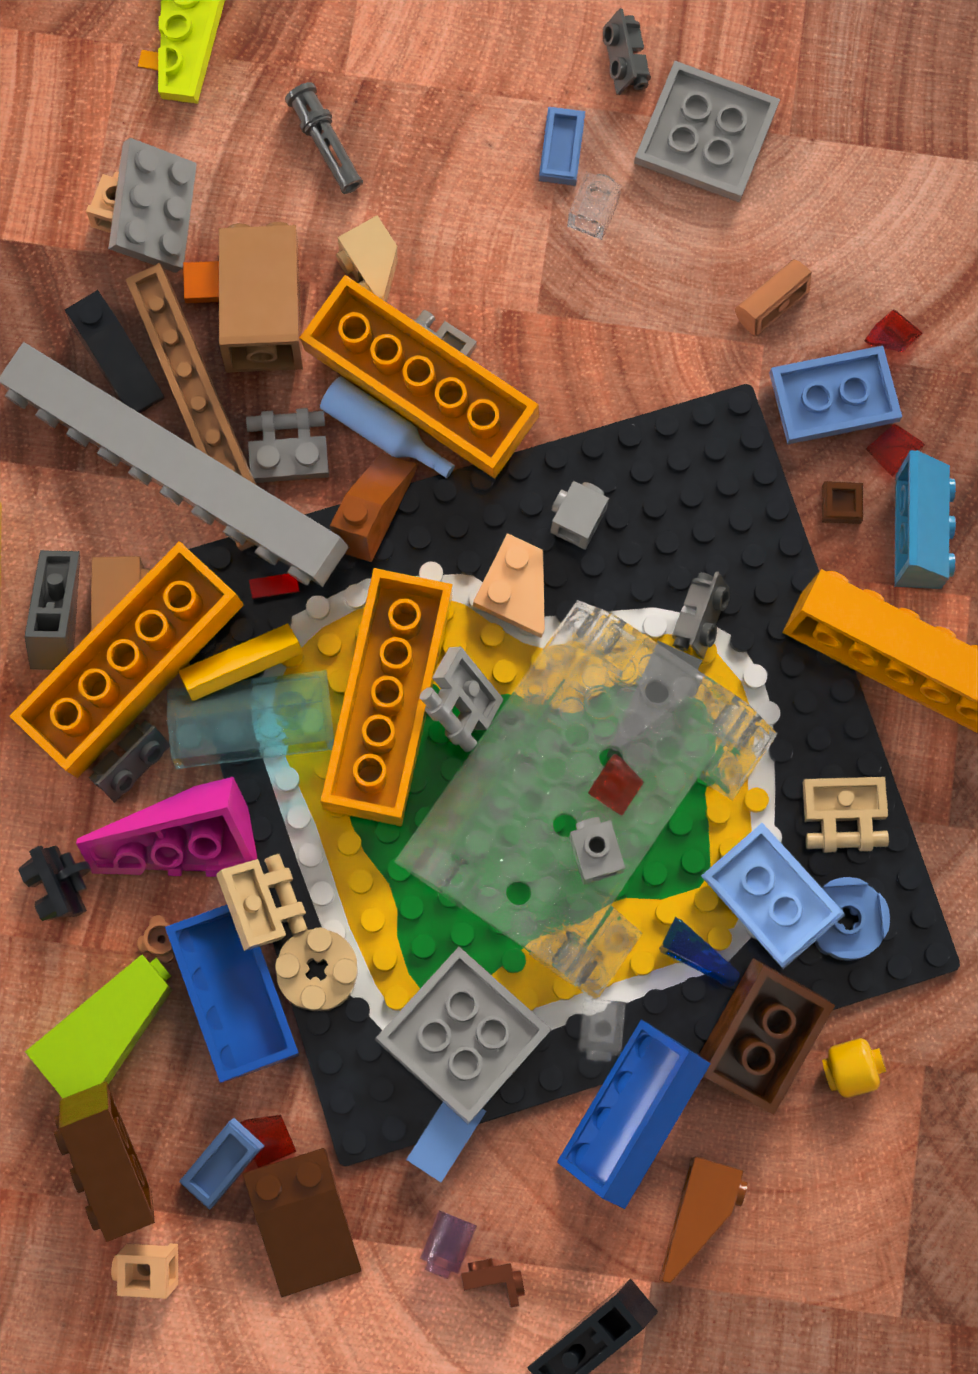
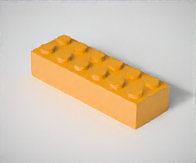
M346 275L343 276L299 337L306 352L494 479L540 416L539 404Z
M178 541L9 717L65 771L78 778L175 678L178 671L183 669L244 604L231 588Z
M373 568L320 802L323 810L402 826L427 714L425 711L426 705L420 699V694L424 689L433 687L434 680L432 677L437 669L452 601L453 584Z
M821 569L802 591L782 633L978 733V645L970 646L958 640L956 635L949 629L940 626L933 627L925 623L912 610L906 608L898 609L885 602L884 598L875 591L859 589L848 583V579L838 572H826Z

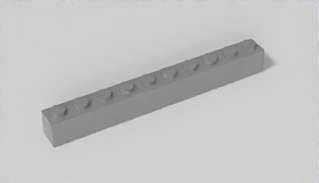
M25 342L21 344L0 375V384L8 390L5 397L23 409L28 404L38 410L35 415L53 428L58 423L69 429L66 435L80 445L86 447L89 442L100 448L97 454L117 467L120 461L131 468L128 474L144 485L148 486L151 481L162 487L159 493L176 505H180L182 501L187 502L194 507L191 513L203 522L211 525L216 520L224 525L226 528L223 533L237 543L243 545L248 540L256 545L258 548L255 553L269 563L276 565L278 560L290 567L287 573L305 585H308L312 580L323 587L349 548L337 534Z

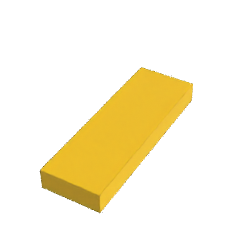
M287 623L183 668L178 673L191 700L195 701L299 656L303 651L298 639Z

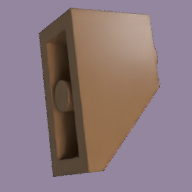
M140 556L92 557L91 631L150 571V569H144Z

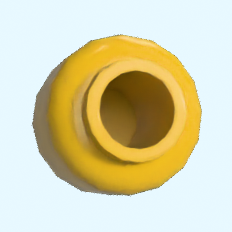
M863 1038L833 1045L828 1050V1058L822 1059L831 1091L838 1090L839 1094L845 1098L877 1090L880 1086L879 1074L887 1072L880 1048L872 1050L869 1043Z

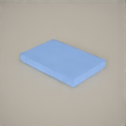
M763 823L758 825L701 875L705 882L783 969L845 916L838 905Z

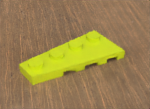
M161 0L158 92L162 99L198 104L225 0Z

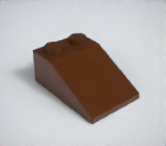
M325 1148L243 1173L254 1215L281 1297L362 1271Z

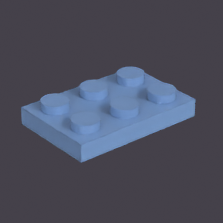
M883 345L772 367L769 372L787 445L897 423L902 418Z

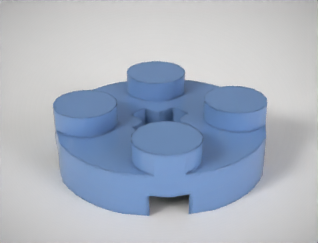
M838 878L823 886L822 889L842 911L843 908H849L851 915H858L859 922L852 924V930H846L843 924L835 923L814 942L816 948L821 953L839 960L851 961L866 957L880 946L889 931L890 913L885 899L874 888L868 886L867 882L858 878Z

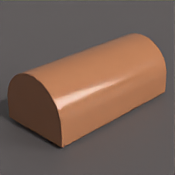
M791 260L735 308V313L741 324L754 337L758 336L810 292L812 271L800 261Z

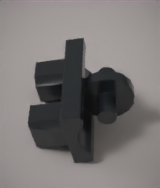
M37 846L30 850L29 853L32 858L19 867L18 871L23 882L28 887H36L41 883L45 886L48 895L35 901V909L39 918L42 921H50L61 917H77L86 912L87 910L79 893L87 889L82 877L91 871L89 863L83 861L75 864L71 852L61 855L58 846L49 848Z

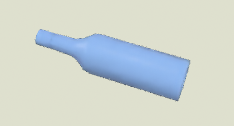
M338 377L324 394L320 409L389 455L396 458L410 457L417 459L445 478H448L452 473L455 465L426 446L418 433L417 427L345 378Z

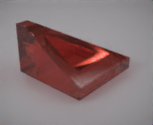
M893 309L874 326L864 341L872 346L883 345L885 349L904 352L922 335V332L898 311Z
M894 423L871 443L866 450L893 477L898 472L909 451L921 452L925 444Z
M614 754L599 774L588 794L622 816L644 784V781L621 757Z
M282 1115L252 1118L240 1122L264 1145V1148L254 1158L258 1168L297 1152Z

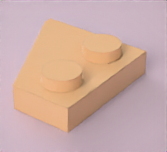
M507 533L473 601V606L542 638L545 630L543 550Z

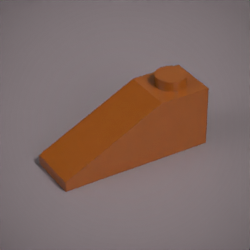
M381 453L345 494L330 524L331 531L340 536L349 547L345 554L372 562L417 471V463Z
M699 1157L691 1158L659 1281L671 1283L733 1213L735 1205L742 1206L748 1182L742 1181L743 1170Z

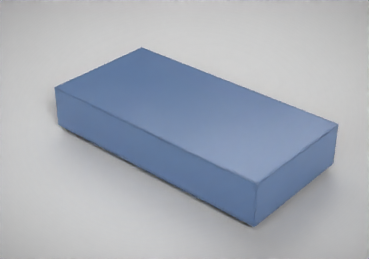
M548 107L539 181L576 186L586 111Z
M443 1102L406 1160L439 1182H442L486 1111L481 1109L472 1121L467 1124Z
M233 1118L179 1182L210 1210L264 1148V1145Z

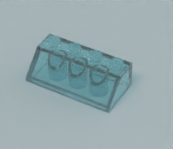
M327 670L241 680L195 701L191 700L185 687L168 689L167 724L171 760L176 769L332 750L335 734Z

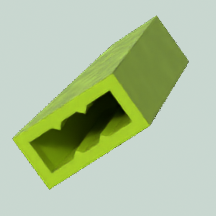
M143 954L140 955L27 1049L25 1053L62 1098L106 1081L109 1085L172 992V988L166 982L171 977L170 973L157 958L149 962Z

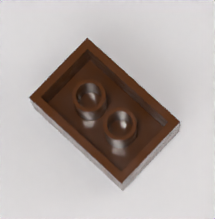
M753 958L699 1054L700 1057L711 1063L704 1077L774 1115L835 1005L823 996Z
M107 1081L60 1099L59 1115L54 1117L57 1130L54 1131V1136L61 1154H70L73 1166L70 1169L71 1178L78 1193L85 1191L89 1204L85 1209L92 1229L94 1231L101 1229L105 1241L109 1242L155 1223L152 1190Z

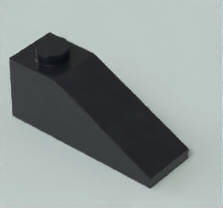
M98 290L65 309L72 329L122 403L141 413L165 398L120 322Z
M629 1279L527 1368L532 1374H589L641 1332L658 1311L633 1280Z

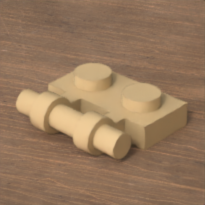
M885 777L804 779L802 785L805 822L821 821L822 829L821 833H806L807 849H822L823 853L836 852L837 848H858L859 851H872L873 847H888V831H873L872 820L886 819L888 817ZM857 820V832H836V821Z
M280 854L265 859L269 871L266 874H263L258 859L222 869L216 874L244 951L284 938L286 933L282 922H288L292 936L308 930L303 918L306 911L303 903L297 902L290 883L293 881L289 868L284 867ZM269 888H275L282 907L276 908Z

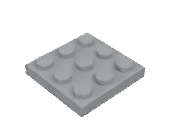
M674 61L636 153L634 164L740 203L780 99Z
M458 947L382 1030L375 1041L469 1124L548 1035L551 1028L464 950Z

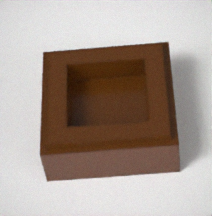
M824 481L822 485V522L861 524L863 521V483Z

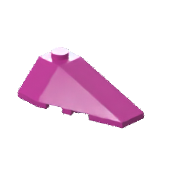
M234 777L194 786L77 838L76 842L85 861L89 863L92 874L141 875L145 870H168V876H182L183 871H206V877H217L216 874L222 869L258 859L249 809Z

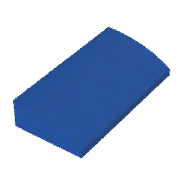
M227 904L165 927L220 1083L257 1072L299 1056L262 950L259 946L244 951Z
M641 1019L557 1163L602 1199L625 1209L711 1063Z

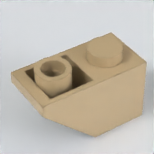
M377 215L338 237L339 252L336 254V258L346 274L352 272L358 284L387 302L398 262L397 245Z

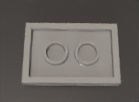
M133 138L124 141L108 249L152 265L160 263L164 269L175 273L182 270L197 163Z

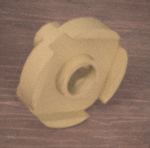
M321 927L305 930L292 936L283 945L275 963L277 983L284 996L296 1007L310 1011H329L340 1006L352 994L358 976L357 958L351 945L341 935ZM312 960H315L317 963L324 960L328 964L324 969L327 975L326 978L321 981L317 977H313L311 980L307 978L306 974L310 970L307 964Z

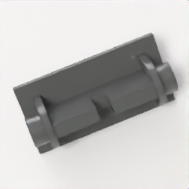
M620 8L603 27V42L607 46L610 60V76L614 80L616 95H620L629 85H633L635 90H643L649 86L648 81L651 79L646 55L633 54V51L641 52L644 49L640 23L632 15L624 16L623 9Z
M715 572L714 577L706 573H699L697 578L692 579L684 605L687 608L695 609V615L681 612L672 634L674 639L673 646L675 648L688 651L689 646H691L701 659H704L708 647H711L715 642L718 618L721 611L727 608L730 600V587L719 572Z
M146 720L141 725L136 723L118 743L126 752L122 757L111 750L92 768L94 773L89 779L102 789L114 803L124 793L128 792L136 780L151 765L159 761L163 753L171 746L157 728Z

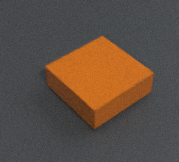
M219 261L183 262L185 303L219 302Z

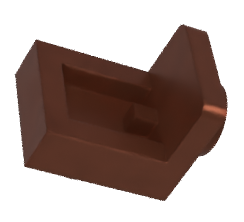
M492 1258L467 1263L469 1272L461 1273L464 1291L505 1282L510 1308L519 1306L518 1297L525 1296L520 1270L512 1271L511 1263L494 1266Z

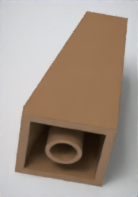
M272 222L266 226L250 227L247 224L237 223L230 225L228 228H219V346L226 373L303 369L302 343L299 338L302 331L296 225Z

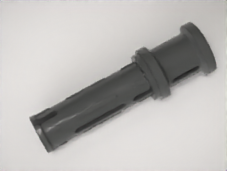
M312 82L303 83L286 95L285 102L289 107H293L301 121L300 129L302 132L313 138L325 163L339 184L341 192L343 194L351 193L363 184V180L358 175L345 148L331 126L332 114L328 109H324L316 95L317 88ZM306 105H309L311 108L310 112L307 110ZM330 145L332 146L336 155L338 156L342 164L341 167H339L333 154L331 153L329 149Z

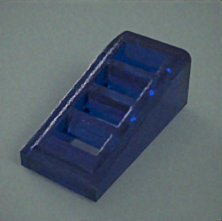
M675 916L659 947L660 952L729 987L733 986L740 976L737 969L687 924Z

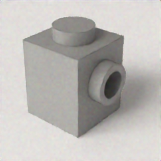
M573 481L568 492L561 489L552 506L551 511L555 512L556 515L552 521L551 533L586 550L607 509L609 498L604 496V492L599 487L591 483L584 482L581 485Z
M594 817L576 823L577 830L570 832L569 839L583 885L623 874L625 865L611 820L601 823L599 817Z

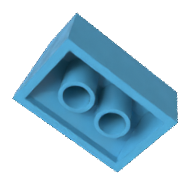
M915 450L909 451L896 474L894 587L942 589L949 577H953L955 572V554L949 553V539L954 538L956 521L955 516H949V502L954 501L956 482L955 479L950 478V465Z

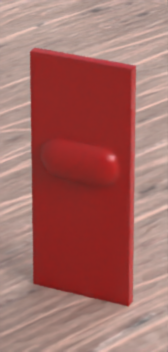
M290 574L249 580L252 599L299 592L297 579Z

